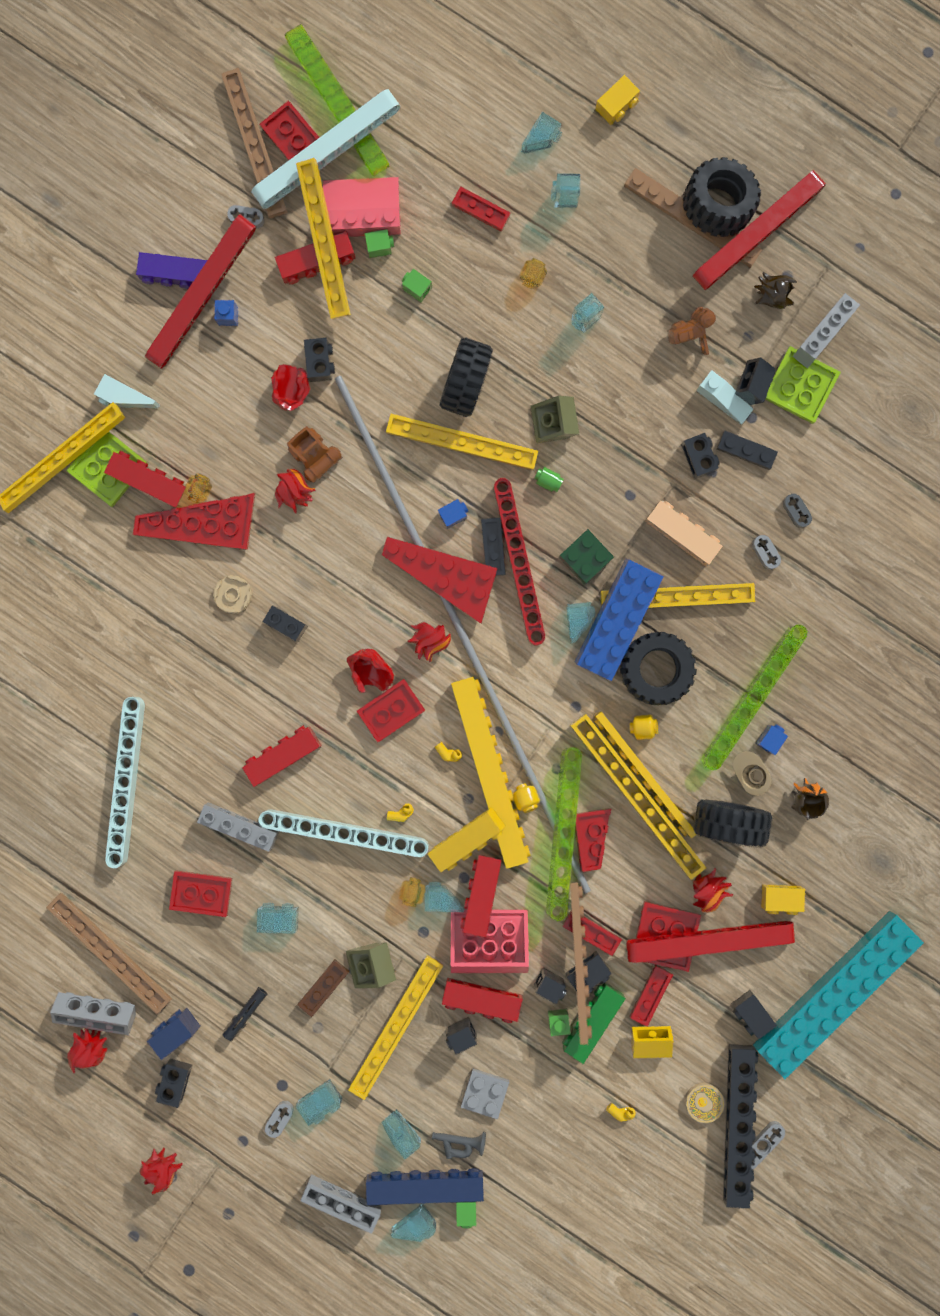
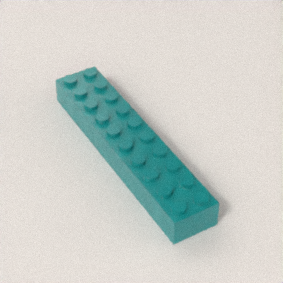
M888 911L775 1022L777 1026L757 1040L753 1046L786 1079L924 942L896 914Z

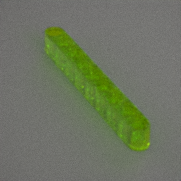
M302 24L285 33L287 42L338 123L354 113L356 109ZM371 133L353 145L373 177L390 167L387 158Z
M793 625L785 631L703 755L702 764L705 768L717 770L722 766L805 641L808 631L803 625ZM795 628L800 631V637L798 639H796L793 636V630ZM785 644L790 648L787 655L782 651V647ZM774 660L779 663V668L776 671L772 669V662ZM763 676H766L769 680L766 687L761 684ZM753 692H756L758 695V700L755 703L750 699ZM742 708H745L748 712L747 717L744 719L740 717V710ZM735 724L737 732L732 735L729 732V727ZM721 740H724L727 746L721 751L718 744ZM711 756L716 758L714 766L708 765V758Z
M575 747L564 749L560 761L546 905L547 915L555 921L565 919L568 909L582 753ZM569 751H573L575 753V759L573 761H570L568 759L567 755ZM568 770H571L574 775L570 781L566 778ZM567 789L572 793L571 798L568 800L564 797V792ZM567 808L570 811V815L567 819H564L562 811ZM563 828L568 830L566 838L560 836V831ZM564 847L566 849V855L560 858L558 855V851L560 848ZM559 867L564 868V874L561 877L556 875ZM557 887H561L562 894L556 897L554 891ZM559 906L560 914L553 916L552 911L554 907Z

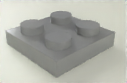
M473 1068L461 1108L498 1119L509 1080Z

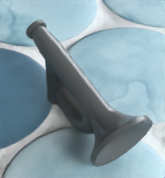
M433 1132L432 1140L443 1141L447 1159L453 1157L467 1158L472 1154L473 1147L479 1152L480 1156H483L486 1132L474 1138ZM451 1143L464 1145L465 1150L452 1149Z

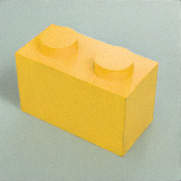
M623 75L597 100L595 110L610 125L615 121L619 122L624 117L625 111L629 108H634L639 102L640 90Z
M762 884L761 908L767 911L768 914H779V911H785L788 915H798V912H804L805 888L801 886Z
M671 1026L632 1027L631 1047L633 1058H672L674 1040Z

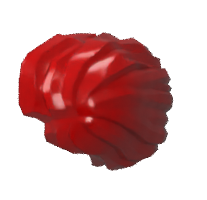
M282 364L279 365L271 377L273 388L272 401L282 410L292 411L303 404L310 391L307 373L303 368Z
M366 648L347 657V663L352 672L351 677L360 693L366 692L365 685L375 686L381 691H386L393 683L394 674L391 667L376 650Z

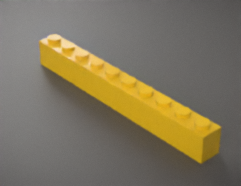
M470 677L453 682L451 685L488 809L492 807L505 825L501 831L503 834L497 839L506 869L528 863L527 857L531 855L528 845L524 846L522 839L525 838L522 827L518 828L516 820L520 818L517 808L513 809L511 802L514 801L512 791H507L505 785L509 781L506 771L502 772L500 768L503 761L501 754H496L494 748L498 744L495 734L491 735L489 731L492 724L489 716L485 717L483 711L487 709L484 698H479L478 691L481 690L479 681Z
M583 714L569 726L686 876L692 880L705 870L706 867L587 714Z

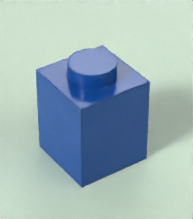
M215 300V321L219 326H238V306L234 300Z
M458 499L438 509V513L447 529L467 519L466 513L469 512L465 503H460Z
M767 725L755 744L771 755H776L788 736L784 734L785 730L779 725Z

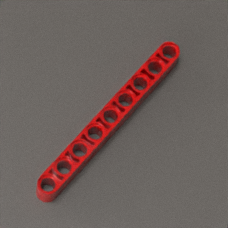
M812 170L705 262L692 277L706 291L826 186V183Z
M241 214L235 218L147 350L145 358L160 369L168 363L255 233L257 226Z
M500 478L494 484L498 512L527 639L531 645L538 646L545 640L543 622L512 486L508 479ZM505 484L508 490L506 492H499L497 486ZM504 502H509L512 505V509L504 511L501 505ZM507 521H514L516 528L509 530L505 524ZM513 539L519 540L520 547L512 548L510 541ZM522 558L525 565L517 567L514 564V560ZM526 576L529 584L526 586L520 585L518 582L519 577ZM531 595L533 603L530 605L525 604L522 600L523 596ZM534 613L537 616V622L529 623L527 615ZM533 632L541 634L540 642H534L531 639Z
M778 921L630 939L626 941L628 962L639 963L795 943L794 922Z

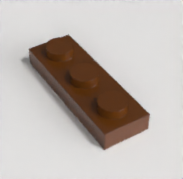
M334 959L299 1001L297 1006L313 1017L346 977L349 970Z

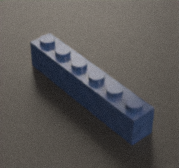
M471 1168L467 1171L450 1169L448 1172H440L439 1170L421 1172L413 1170L409 1173L392 1171L390 1174H382V1172L378 1171L367 1174L366 1179L367 1205L484 1201L483 1170Z

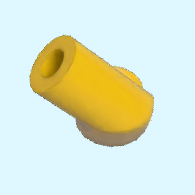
M443 742L434 747L444 761L458 762L462 758L460 750H449Z
M406 803L398 812L388 811L387 820L405 822L413 814L414 808L411 804Z
M610 1103L606 1108V1111L620 1122L632 1120L636 1115L633 1108L625 1107L619 1109L613 1103Z

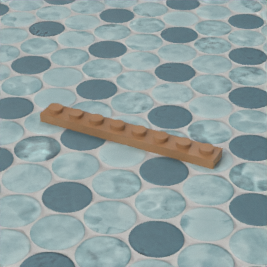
M236 68L221 73L257 183H259L274 171L240 69ZM283 198L266 209L270 219L288 213Z
M637 168L633 170L624 184V187L720 249L738 235H730L729 233L728 237H721L720 235L715 237L710 236L711 233L706 232L705 234L701 232V229L699 227L696 228L692 224L693 221L689 220L686 216L687 211L683 208V198ZM756 247L740 262L751 268L762 252V249Z
M578 882L570 883L580 1044H588V1039H592L591 1026H587V1018H591L590 1006H586L585 998H589V986L584 985V978H588L587 966H583V958H587L586 946H582V938H585V926H581L580 918H584V908L579 906V898H583L582 886H578Z
M63 893L58 894L46 907L156 1014L170 1002L172 998Z

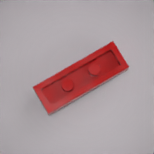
M461 186L452 201V206L501 232L511 216V213Z
M571 909L562 927L573 933ZM585 916L580 918L581 926H585V938L582 939L613 956L622 938Z
M654 965L629 1016L631 1019L648 1027L673 977L671 972Z

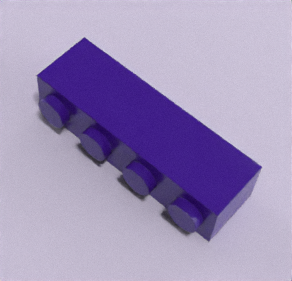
M139 252L136 275L145 284L156 282L167 287H171L173 284L189 289L207 260Z

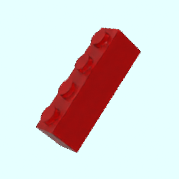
M347 231L334 235L339 264L348 265L352 263L356 257ZM314 243L275 257L285 284H295L299 282V279L305 277L312 278L320 272Z
M119 451V453L113 452L104 471L105 474L177 508L187 488L183 486L184 481L173 477L171 480L165 477L167 473L157 468L153 471L147 468L149 464L139 459L137 462L129 459L131 455L123 451Z
M304 725L294 731V736L290 738L288 736L283 737L277 741L279 745L272 748V746H269L261 751L263 755L256 758L253 756L245 761L246 765L242 769L253 787L258 786L322 746L311 727L305 728Z
M481 855L478 856V860L474 859L472 871H475L474 879L470 878L468 890H471L470 898L466 897L464 909H467V915L462 917L460 925L464 934L483 938L487 937L502 863L500 859Z
M447 977L442 1005H445V1008L450 1010L459 1008L468 1014H475L476 1012L483 1014L482 1016L485 1018L494 1019V1017L502 1018L503 1022L513 1023V1021L518 1022L523 998L521 994Z

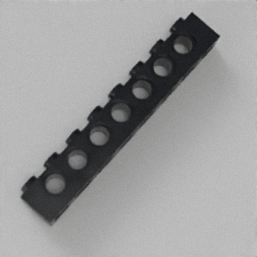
M729 1044L723 1201L726 1207L750 1209V1201L753 1202L754 1197L753 1189H751V1182H754V1170L751 1167L752 1162L755 1161L752 1142H755L756 1139L753 1123L756 1122L754 1103L757 1102V1092L754 1091V1083L758 1081L757 1071H755V1064H758V1052H756L752 1045ZM742 1063H747L745 1070H739V1066ZM741 1083H747L745 1089H738ZM740 1103H746L744 1109H738ZM745 1122L744 1128L737 1129L739 1123ZM739 1142L745 1143L742 1148H736ZM738 1162L745 1163L744 1167L742 1166L741 1168H736L735 1166ZM737 1182H743L741 1187H735Z

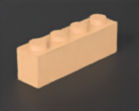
M660 501L644 522L704 566H708L723 547L719 544L720 540L713 535L708 536L704 533L705 529L700 525H694L689 522V517L685 514L674 511V507L669 502Z

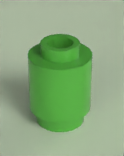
M543 467L542 470L538 469L534 477L537 480V485L551 492H558L564 478L560 477V474L546 467Z

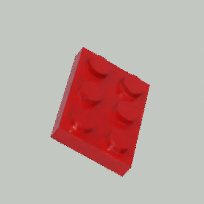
M289 100L259 124L261 129L288 161L320 138Z
M403 679L358 709L357 713L378 743L426 710L406 680Z
M176 870L173 876L169 910L227 917L233 878Z

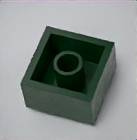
M587 529L558 558L585 585L614 556Z

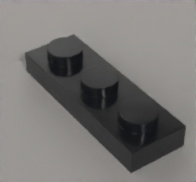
M728 431L723 432L717 447L719 451L767 470H771L778 453L776 450Z
M500 518L481 519L485 565L497 568L496 576L506 575Z

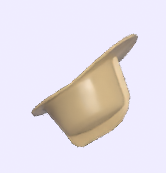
M749 751L739 753L733 761L735 774L746 792L755 796L763 795L771 786L769 770L757 754Z

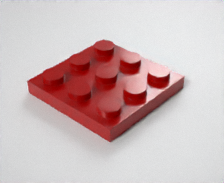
M644 901L636 939L698 931L701 914ZM692 956L647 961V963L689 972Z

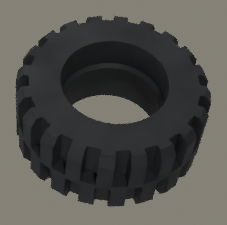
M721 157L720 160L712 158L710 161H704L694 170L685 188L683 208L687 211L686 216L689 220L693 221L692 224L696 228L699 227L701 232L705 234L708 232L711 233L710 236L715 237L717 235L728 237L729 233L730 235L737 234L749 224L760 204L761 189L758 188L760 186L758 179L754 178L755 174L752 170L749 171L745 164L737 163L738 160H728L727 157ZM720 189L725 191L733 198L735 205L724 206L715 202L709 195L708 190Z
M466 337L461 338L439 406L442 409L464 417L472 415L492 357L493 349L491 346Z
M652 632L642 635L631 642L621 661L620 674L623 677L622 682L635 699L646 704L668 705L672 702H677L690 691L689 688L693 686L695 681L693 678L697 673V669H695L694 664L696 659L691 654L693 651L685 645L686 642L683 639L677 638L674 634ZM652 651L666 652L675 662L676 672L674 678L670 683L662 687L649 685L641 676V662Z
M702 799L697 803L693 829L695 834L715 841L749 847H765L769 842L773 817L769 811L725 801Z

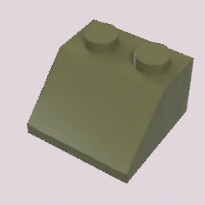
M556 396L531 405L536 443L563 440L579 435L574 397Z
M387 942L373 943L346 951L355 988H380L396 980Z

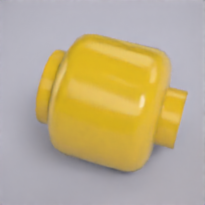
M650 714L636 715L633 722H630V733L634 734L637 740L653 739L655 734H658V721Z
M526 783L516 787L513 798L517 810L524 813L536 810L538 808L537 805L540 803L536 788L531 785L527 786Z

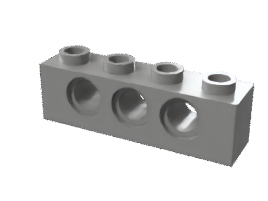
M845 293L793 357L808 369L860 304Z
M212 803L204 804L197 821L199 824L268 852L273 849L280 832L263 828L259 822Z
M58 992L50 1012L52 1023L123 1035L130 1034L136 1016L135 1005L129 1002L120 1003L110 999L102 1000L91 996H78L70 992Z
M312 1174L301 1198V1202L371 1234L380 1217L382 1207L380 1205H367V1199Z

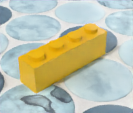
M491 807L433 847L427 854L440 872L445 869L450 871L458 865L457 861L468 859L472 855L471 852L477 849L479 851L487 845L486 841L491 838L495 840L503 834L501 831L505 825Z

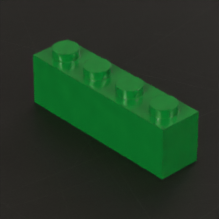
M606 982L602 986L598 985L594 992L595 997L586 1004V1006H590L591 1018H587V1026H591L592 1039H588V1044H580L578 1017L573 1024V1031L571 1034L566 1035L562 1041L564 1052L582 1064L585 1063L626 999L623 993Z

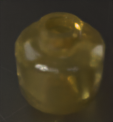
M535 258L527 260L519 274L520 279L523 281L522 285L529 289L540 287L547 274L545 263Z
M198 473L191 475L184 490V493L188 496L187 499L194 503L206 501L212 489V484L209 482L210 479Z
M410 877L409 881L402 882L399 899L403 905L417 907V905L423 903L426 887L421 884L420 879Z

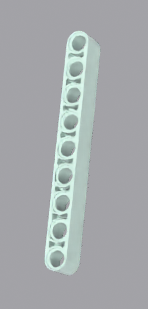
M389 89L380 92L259 182L252 189V194L263 209L271 207L300 185L296 163L315 158L318 169L321 170L395 115L400 109V104Z
M128 697L124 700L122 706L105 858L106 864L110 868H118L124 865L128 859L145 703L140 697ZM133 700L137 702L136 710H132L130 707ZM131 719L135 722L133 730L128 726V722ZM127 739L133 741L131 749L126 746ZM126 757L129 758L131 761V766L129 768H127L124 765V759ZM123 777L129 780L127 787L122 784ZM121 796H124L127 800L125 806L120 803ZM119 815L124 817L125 822L123 825L118 823L117 818ZM117 834L122 837L121 844H118L115 840ZM114 854H118V855H119V857H120V862H119V863H116V862L114 861V859H113Z
M268 809L259 816V824L266 829L382 851L423 857L427 854L429 848L428 842L421 837ZM266 814H270L273 817L272 824L265 822L264 817ZM284 818L291 819V827H286L283 824ZM303 821H308L311 824L309 831L302 828ZM321 825H328L330 833L323 834L321 832ZM340 829H347L349 837H341L339 834ZM365 832L368 835V840L360 841L358 834ZM378 836H385L387 843L380 845L377 842ZM403 839L406 842V847L403 849L398 848L396 841ZM416 843H423L425 850L418 852L415 850L414 845Z

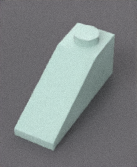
M712 370L696 390L741 425L753 411V408L735 394V389Z
M104 374L94 393L99 398L98 402L105 406L110 405L112 402L122 408H159L160 406L155 400Z

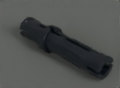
M258 987L238 1015L232 1018L231 1024L222 1034L224 1038L232 1042L241 1028H245L248 1019L268 995L264 989Z

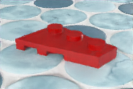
M611 808L573 814L581 872L601 869Z

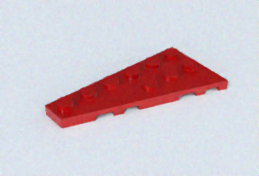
M255 493L135 516L133 535L248 550Z
M386 538L382 556L482 624L497 568L394 538Z

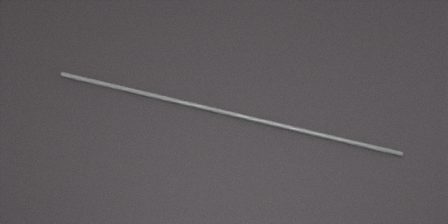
M336 377L334 380L414 544L424 547L342 377ZM440 596L531 785L536 788L540 804L580 886H582V891L586 894L591 891L580 871L574 854L452 603Z

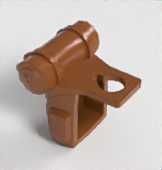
M696 308L691 314V320L687 322L683 320L678 321L667 330L669 342L676 345L699 338L702 354L709 355L705 328L714 324L716 321L715 314L709 308Z
M306 426L287 443L292 457L297 462L301 461L304 464L305 470L303 473L306 480L314 483L343 457L338 448L335 446L329 448L325 446L321 435L313 428Z

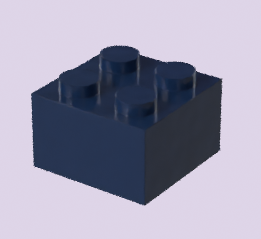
M188 1008L183 1011L179 1009L168 1020L155 1027L150 1033L151 1037L147 1042L160 1060H162L190 1039L201 1025Z

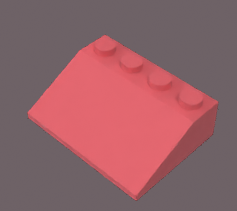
M398 177L323 181V192L333 236L347 231L348 237L365 236V233L386 229L388 230V235H401Z
M451 910V973H528V910H492L486 938L464 934L460 925L462 917L467 915V910Z

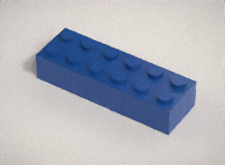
M625 558L574 662L612 681L664 576Z

